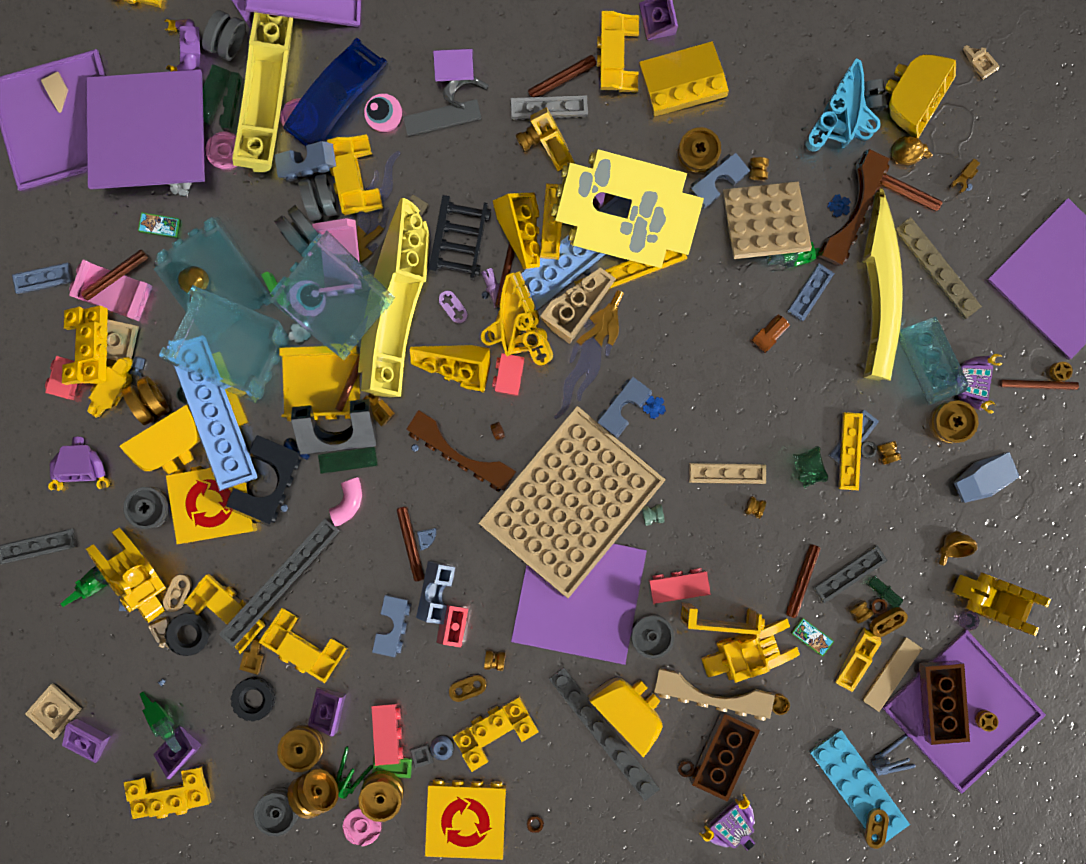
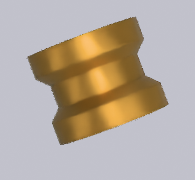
M1067 362L1054 363L1049 368V376L1054 381H1065L1073 373L1072 366Z
M751 496L747 503L745 514H753L756 518L760 519L765 510L766 501H759Z
M865 600L860 601L849 609L850 613L855 615V620L858 624L866 621L874 614L872 610L868 609Z
M981 710L975 716L976 725L984 731L991 732L998 727L999 721L997 716L988 710Z

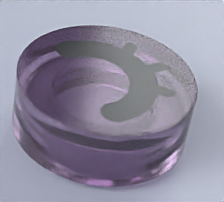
M964 611L960 614L959 625L963 629L971 631L978 627L980 620L975 612Z

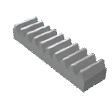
M587 95L511 98V116L513 120H530L532 114L546 107L553 119H562L563 117L585 118L588 116Z

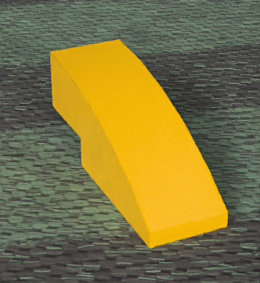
M546 107L530 116L531 123L557 171L562 170L564 165L567 166V162L575 163L548 108Z
M863 628L849 652L835 683L853 692L872 663V657L882 643L881 637H877L873 632Z

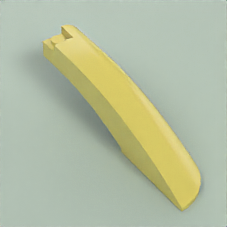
M254 12L242 105L232 158L234 166L253 168V172H266L272 166L293 26V18Z
M880 188L875 194L862 261L867 265L872 298L871 339L863 378L891 381L901 327L903 283L897 234L883 188Z
M400 198L381 249L371 285L361 339L358 373H362L361 391L381 397H401L407 339L416 303L423 282H426L429 254L427 223L419 215L420 210L405 198Z

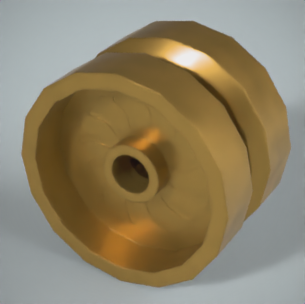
M697 127L687 131L677 149V159L680 166L692 174L706 173L716 165L719 159L721 142L712 130L704 127Z
M144 376L137 380V387L131 384L122 389V394L128 407L143 425L154 421V414L161 417L169 412V407L163 394L149 376Z
M959 400L940 404L933 410L929 419L930 430L934 437L948 444L965 442L972 438L979 424L978 415L974 408L967 402Z
M308 725L293 727L281 738L278 744L277 755L280 763L292 772L310 770L319 761L324 751L322 736L316 729Z
M315 769L293 780L288 787L287 797L294 813L299 817L310 819L332 809L338 801L339 791L332 775L325 770Z
M388 771L371 773L364 780L358 798L362 814L376 822H385L392 819L399 812L402 804L404 791L401 780L394 773Z

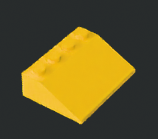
M713 41L639 62L654 117L728 96L727 82Z

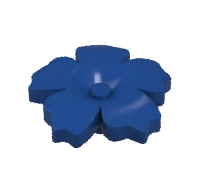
M838 194L832 198L833 202L828 203L827 207L830 211H833V216L836 218L841 217L842 214L848 215L850 213V207L847 206L851 203L849 198L843 197L841 199V195Z
M650 396L646 401L647 405L643 406V411L646 414L650 413V418L653 419L659 417V414L664 415L666 409L662 405L664 403L663 398L656 397L654 399L653 396Z

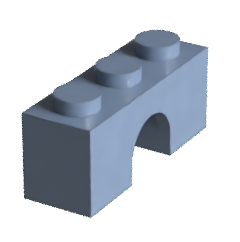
M320 141L307 145V157L304 161L300 152L292 150L275 154L278 177L284 178L286 181H296L297 177L313 176L314 172H328L329 168L336 167L333 144Z
M737 153L732 156L730 154L725 156L720 161L722 163L717 168L713 166L706 172L707 176L702 180L698 178L691 184L690 194L704 198L703 210L720 196V193L715 188V181L717 179H727L734 186L750 172V169Z
M634 377L624 382L621 387L623 389L621 393L614 395L610 401L611 406L607 410L604 409L598 416V424L616 438L620 436L629 424L621 416L622 407L628 403H633L641 408L652 395V391Z
M428 561L416 618L429 623L444 624L447 605L442 602V592L446 586H452L455 567Z
M389 594L385 595L381 615L389 616L393 620L394 627L389 633H376L372 653L396 657L397 653H401L403 642L400 641L401 634L405 635L407 623H404L406 615L409 616L411 604H408L409 599Z

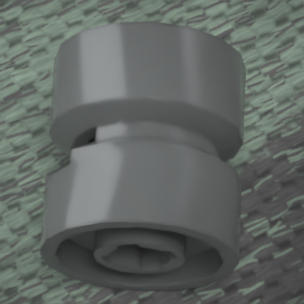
M883 79L864 82L866 106L872 112L888 107L887 96L883 94L885 91Z

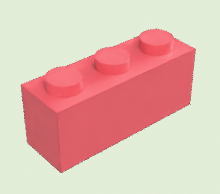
M702 568L690 569L691 573L683 574V571L672 572V576L664 577V574L653 575V579L648 580L652 603L656 604L711 595L707 571H702Z
M397 704L371 706L375 766L399 764L400 759H403V747H399V739H402L401 727L398 728V720H401L400 708H397Z

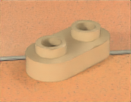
M178 575L173 578L163 599V605L167 611L176 612L183 607V602L187 599L192 588L190 577ZM181 581H184L186 584L184 588L180 586ZM173 598L177 600V605L172 604Z

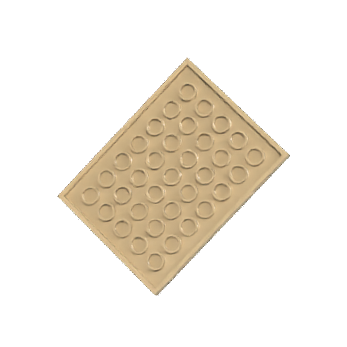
M577 406L479 522V525L568 599L660 488L665 479Z

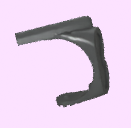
M474 77V80L449 81L444 89L443 97L454 106L464 109L465 105L454 100V93L461 85L473 83L486 90L489 85Z

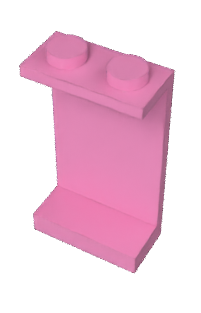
M345 218L312 224L313 228L322 237L321 247L326 288L319 289V293H326L327 297L338 296V292L353 294L356 293V290L362 289L355 220Z
M82 260V263L77 266L75 281L69 287V296L96 306L101 305L109 311L139 321L152 285L124 275L87 301L81 295V291L111 270Z

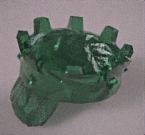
M815 446L808 452L793 454V457L798 459L795 462L799 475L798 480L803 483L804 488L814 485L816 482L828 481V474L823 465L820 453L821 448L819 446Z

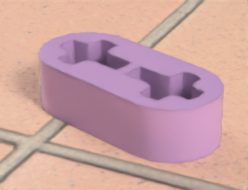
M451 291L442 292L439 296L440 305L453 322L457 324L464 323L468 317L464 306ZM445 295L453 297L451 298L452 307L448 303H443ZM454 308H456L459 312H464L462 314L463 319L460 320L459 318H454L456 316L455 312L453 311Z

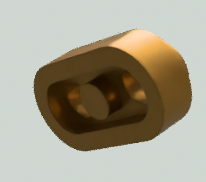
M900 607L892 608L873 619L870 624V630L875 636L883 637L903 626L907 622L908 615Z
M473 675L457 681L451 685L449 696L453 701L461 702L480 695L486 689V680L481 675ZM479 681L481 685L476 688L473 683ZM456 688H461L462 694H457L455 692Z
M881 808L872 809L867 818L865 841L874 849L881 848L886 842L889 817ZM876 815H880V819L878 821L874 820V817ZM877 834V839L872 840V835Z

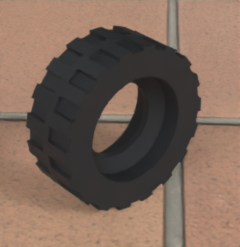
M183 613L174 617L167 624L164 637L167 646L172 652L177 655L191 656L205 648L210 633L206 621L201 616L194 613ZM184 625L193 626L197 632L195 641L191 644L181 643L177 637L180 627Z
M250 677L236 685L230 698L233 712L245 721L254 722L261 720L271 712L275 705L276 695H274V688L265 679ZM257 690L261 693L263 700L258 708L252 709L245 705L244 695L247 691Z

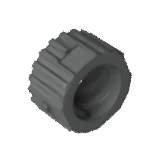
M865 441L862 443L861 456L871 458L877 454V445L874 442ZM867 445L872 447L870 454H866L864 451V447Z

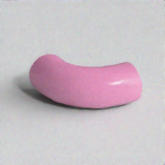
M359 477L341 483L343 498L338 505L329 509L335 526H339L351 519L360 508L362 489Z

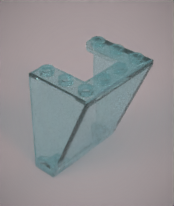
M213 216L203 222L204 225L200 229L196 227L188 232L189 236L184 240L179 238L171 244L173 247L169 250L163 249L157 253L153 268L210 344L218 339L217 336L220 333L226 332V329L255 309H260L263 304L267 306L274 301L270 291L220 218L216 217L214 219ZM191 266L202 268L209 277L207 288L200 294L198 302L194 306L190 305L191 295L183 291L178 284L179 273Z
M326 230L324 234L319 233L301 255L304 259L300 264L295 262L290 268L291 275L288 278L284 276L270 293L273 297L269 301L345 360L351 353L350 351L358 344L359 340L378 317L393 303L395 297Z
M192 285L188 294L193 297L191 302L187 303L188 310L173 341L169 340V348L163 347L159 357L178 368L253 403H257L258 399L261 400L265 390L263 388L266 382H269L273 372L271 371L273 366L277 365L280 360L279 348H285L288 343V334L278 320Z

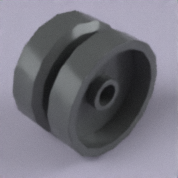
M217 10L206 25L202 39L203 49L211 53L218 52L220 57L228 61L232 60L243 43L246 32L245 21L237 17L231 18L228 13Z
M325 173L315 176L316 189L308 178L298 182L302 200L311 222L321 219V207L327 217L337 215L334 193Z
M294 205L287 210L288 215L293 220L292 223L282 215L274 222L281 230L280 233L287 242L302 254L308 250V244L303 239L304 236L313 244L322 237L298 207Z
M158 487L134 489L127 495L124 501L123 511L125 518L138 529L160 527L169 520L172 514L169 495Z
M645 614L633 623L631 642L642 656L652 659L660 658L667 654L673 646V628L660 615ZM651 633H655V639L653 640L649 638Z
M275 788L269 790L257 802L253 818L256 826L262 833L268 836H280L286 834L297 822L299 816L293 812L289 805L288 789Z

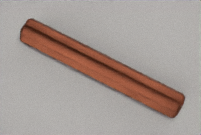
M590 55L528 90L529 96L539 97L595 66L597 63L595 57Z
M888 174L883 175L880 180L882 185L935 211H938L942 206V200Z
M139 250L81 291V295L85 300H90L147 260V254L143 250Z
M401 507L396 511L415 582L424 580V574L408 510L406 507Z
M813 544L809 546L786 615L796 618L820 552L819 546Z

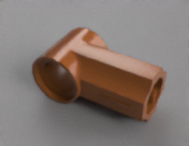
M778 314L752 338V341L766 353L790 324L784 317Z

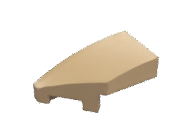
M968 45L963 47L965 55L982 80L999 69L1000 66L986 52V48H969L970 46Z
M57 71L41 81L54 106L60 113L64 106L68 88Z
M167 616L149 623L148 626L156 642L160 643L159 647L169 648L164 637L165 629L170 622Z

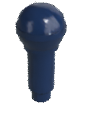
M287 438L283 446L299 453L295 439ZM309 454L299 455L301 458L308 460V458L310 457Z

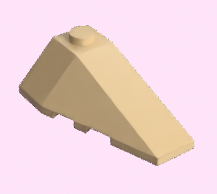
M599 268L576 286L551 301L540 318L556 335L570 344L616 278L602 268Z

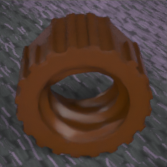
M500 422L490 425L496 440L505 437Z
M882 598L872 599L869 603V609L875 615H882L887 612L888 604ZM877 602L882 604L883 608L880 611L875 609Z
M688 759L680 761L677 765V771L684 778L692 776L695 772L694 764ZM686 764L690 766V770L687 773L682 771V767Z
M532 815L527 820V828L532 833H539L544 827V820L541 816ZM532 820H538L540 826L538 828L532 827Z

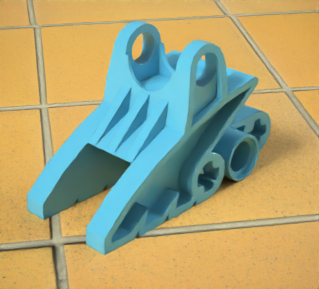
M856 58L851 67H849L824 108L822 116L805 141L808 150L812 152L818 151L828 138L841 142V147L845 148L853 137L865 141L870 139L880 128L879 118L866 106L864 98V72L861 60ZM868 120H874L876 122L875 129L869 123ZM860 130L869 133V136H862ZM831 132L839 133L840 135H834ZM816 136L819 137L817 144H814V138Z

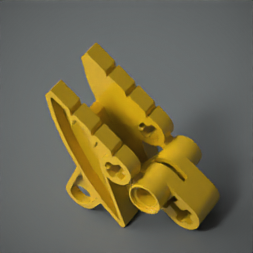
M520 271L506 275L496 321L482 331L481 340L486 345H493L502 341L506 356L529 351L537 365H545L552 360L553 352L547 340L546 331L536 327L540 317L538 311L535 310L536 307L532 297L530 298L529 290L524 285L523 276ZM487 331H488V334H487V335H488V338H489L490 341H492V342H488V341L485 339V333H486ZM533 334L537 337V342L534 340ZM519 343H523L526 347H519ZM543 345V347L536 350V347ZM541 354H546L545 358L539 357Z
M118 527L111 533L123 549L122 552L107 561L94 544L85 550L114 593L120 596L119 599L128 612L137 608L145 621L149 623L165 612L155 595L166 589L148 560L142 556L132 541Z
M980 572L977 581L959 574L952 591L959 596L969 599L966 605L967 609L1033 636H1036L1039 628L1026 623L1033 604L1048 608L1051 601L1048 597L1001 579L997 580V578Z
M785 618L764 625L761 635L741 633L736 635L735 639L727 638L717 642L718 652L701 658L707 677H713L726 672L728 680H734L737 683L750 677L767 673L770 669L799 656L797 646L779 652L774 634L790 627L788 619Z

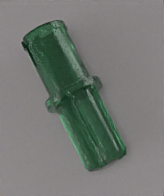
M876 575L867 583L868 586L880 594V598L886 599L894 607H899L903 603V599L891 590V586L884 584Z

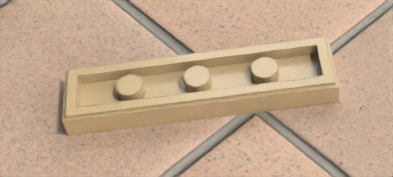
M689 463V483L766 484V465Z
M905 637L862 701L880 712L923 648Z

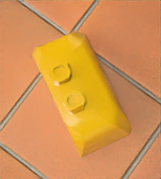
M922 54L910 62L909 66L898 64L894 75L901 78L899 82L892 79L887 82L885 90L892 94L889 102L890 116L898 126L912 137H920L956 76V60L933 54Z
M185 405L119 447L140 469L152 471L162 467L169 475L178 470L177 465L173 461L175 458L179 457L184 465L194 460L190 449L201 440L189 406Z
M613 678L588 695L589 701L644 758L662 730V721L654 710L660 700L654 693L646 700L641 696L648 688L641 680L631 685L622 678Z

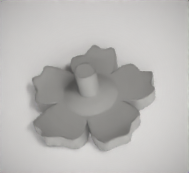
M192 183L169 184L171 186V193L176 195L179 192L180 196H186Z
M302 322L300 325L292 323L290 325L292 331H289L287 335L289 340H294L299 345L311 337L307 323Z

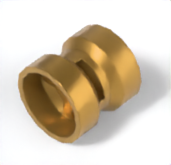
M532 125L526 129V132H519L515 135L524 151L530 149L532 144L537 145L541 142L538 133Z
M763 157L751 158L750 166L752 168L749 172V179L767 180L769 159Z
M896 441L877 446L878 451L884 455L881 459L883 465L902 459L900 453L895 452L897 451Z
M486 650L484 669L490 670L494 668L497 671H503L505 652L493 653L491 650Z
M775 693L772 711L777 715H784L789 711L790 702L782 694Z

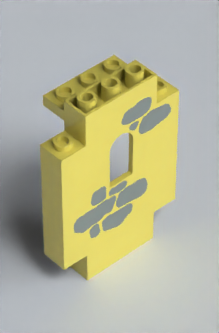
M595 149L594 153L591 152L588 164H591L590 168L567 162V166H563L561 172L563 181L562 185H558L556 191L558 201L557 204L553 205L551 215L555 221L574 225V229L570 230L568 238L571 241V245L662 268L666 249L689 255L704 198L682 193L687 173ZM600 192H605L631 199L627 219L597 211L593 206L594 196Z

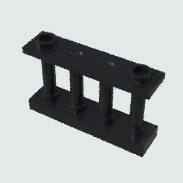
M442 195L429 264L430 273L437 274L438 269L446 268L471 273L470 279L475 281V276H479L481 265H478L485 223L486 220H490L491 215L488 203L484 202L483 209L455 205L454 202H451L450 196ZM456 212L481 217L480 227L476 228L450 223L448 221V214ZM455 231L477 235L476 247L447 242L444 239L445 232ZM447 249L474 254L473 264L467 265L445 261L443 258H440L441 252Z

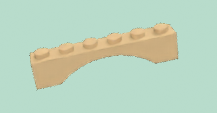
M664 668L659 669L655 693H659V697L670 699V696L677 697L679 702L689 703L690 700L697 702L696 705L708 708V705L716 706V710L727 712L728 709L734 710L737 715L746 716L751 714L755 715V719L766 721V718L770 719L775 693L757 689L734 697L714 696L694 687L680 672Z

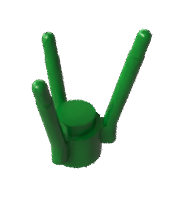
M345 747L335 780L339 791L338 797L346 799L348 794L353 793L355 788L373 768L370 765L353 785L350 781L354 773L353 768L346 779H341L349 750L348 747Z

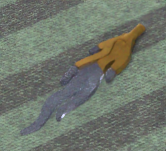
M400 151L395 152L385 165L384 179L380 188L382 204H384L393 190V164L400 155ZM375 170L374 179L366 190L376 189L379 182L378 170ZM388 207L385 208L379 223L381 209L366 213L364 211L358 212L357 241L360 264L367 260L378 246L377 243H373L367 248L385 229L389 214Z
M617 290L611 303L593 314L585 323L584 328H588L595 323L596 325L583 334L573 347L570 363L574 361L580 348H582L581 356L576 367L564 382L563 405L554 416V419L561 417L570 407L575 384L584 373H586V379L577 392L578 401H581L582 393L596 378L600 370L602 343L606 335H609V340L606 345L605 355L606 357L609 356L610 350L618 337L619 307L617 306L624 294L623 292Z

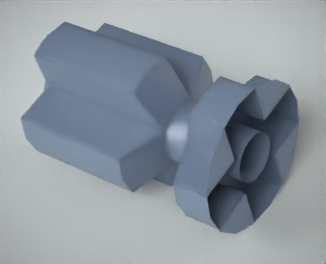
M135 356L132 362L134 370L130 371L129 374L141 377L139 370L143 369L145 359Z

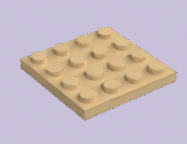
M799 182L723 189V199L734 259L811 251L812 246Z

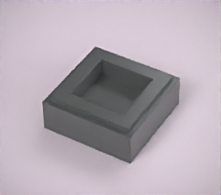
M428 743L409 749L415 768L434 762Z

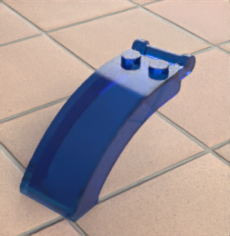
M355 38L352 44L330 63L306 91L288 117L283 129L305 146L324 141L344 111L375 80L377 74L386 66L387 60L377 56L364 46L360 39ZM359 50L362 54H364L366 57L372 60L376 65H372L370 62H368L355 51Z

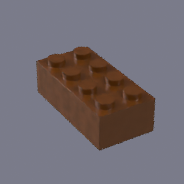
M958 660L919 663L925 741L931 745L970 742L964 663Z
M721 711L695 768V772L690 779L691 784L728 802L758 737L759 728L727 712Z

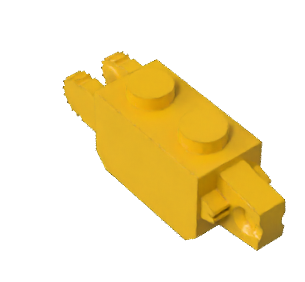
M120 358L114 365L106 367V382L94 384L90 390L92 393L89 397L91 403L87 410L88 413L97 418L106 409L118 405L123 397L122 389L129 386L132 382V377L128 374L133 364L131 358Z

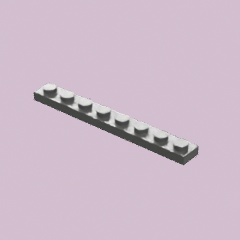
M325 518L218 635L234 648L340 530Z
M563 667L550 677L549 680L643 800L646 801L659 791L658 785L602 714L589 701L587 695L568 671Z

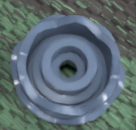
M447 736L434 738L430 746L432 756L437 760L450 758L453 755L454 743Z

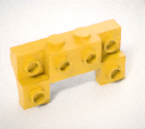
M602 11L601 36H597V48H601V55H597V67H600L601 73L600 90L638 92L639 72L624 71V36H639V15Z
M367 134L328 139L327 142L332 143L334 148L336 167L330 168V172L335 177L336 183H333L335 193L339 196L342 213L349 215L360 211L366 213L382 209L383 204L380 190L376 188L364 191L357 158L372 154Z
M99 305L86 309L75 307L64 310V329H76L75 362L62 365V384H97L106 382L107 308Z
M206 574L183 603L196 612V615H199L208 607L228 625L248 602L236 597L237 593L228 586L226 588L222 586L210 574ZM261 620L235 646L240 654L266 626Z
M281 608L259 643L278 654V658L283 662H291L296 665L294 668L299 672H307L323 683H326L348 648L331 638L324 650L319 649L291 631L299 617Z
M520 696L499 708L494 706L487 711L488 715L483 718L481 716L474 718L470 721L471 725L453 735V739L471 772L489 761L482 747L514 729L521 742L539 732Z
M202 766L182 770L183 784L154 789L149 792L145 777L123 782L126 800L130 803L132 819L147 816H156V819L167 817L170 813L181 815L187 813L189 808L209 805L211 797L204 779Z

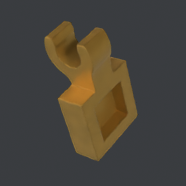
M972 159L957 179L951 183V187L953 188L959 183L961 190L958 193L964 192L967 188L966 180L968 178L972 179L978 172L976 168L980 162Z
M370 393L363 398L370 399L373 418L381 427L395 414L383 400L378 401V396Z
M253 639L251 650L244 651L239 670L256 675L259 674L264 658L263 654H259L262 646L259 643L261 639Z

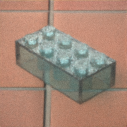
M937 317L900 330L898 340L929 405L966 392L969 383Z

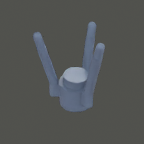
M904 735L882 753L875 755L876 760L872 761V764L878 776L916 767L915 764L895 767L909 762V758L890 763L887 757L883 758L907 739L908 735Z

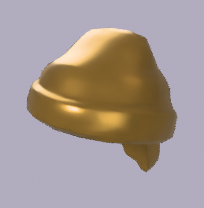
M910 136L899 138L894 142L891 150L893 159L901 165H913L919 162L923 156L926 158L933 156L926 144H923L920 139Z
M196 266L182 270L178 276L180 288L191 295V306L198 302V297L209 284V277L206 271Z
M960 531L946 535L944 546L940 550L939 564L945 566L948 556L962 558L974 554L977 551V542L969 535L963 534Z

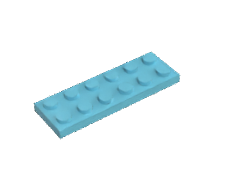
M841 729L809 751L865 829L868 814L874 808H881L888 814L889 823L886 842L910 825ZM880 815L874 817L875 821L880 819ZM877 834L872 835L873 840L877 839Z

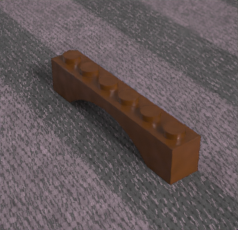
M871 149L863 152L856 168L859 191L854 211L842 228L824 239L817 257L837 266L847 262L850 256L849 249L857 241L858 235L856 234L858 229L864 225L866 220L864 216L873 205L874 200L872 198L881 187L882 183L880 180L889 169L890 165L888 163L890 158Z
M420 410L417 411L406 429L410 432L408 434L410 437L417 441L419 438L426 442L425 446L432 451H435V449L441 451L442 454L440 456L448 461L452 459L457 461V466L467 472L470 469L474 472L473 476L482 482L484 479L491 483L490 487L497 492L500 490L505 491L516 473L515 470L500 461L479 462L459 454L443 438L437 422Z

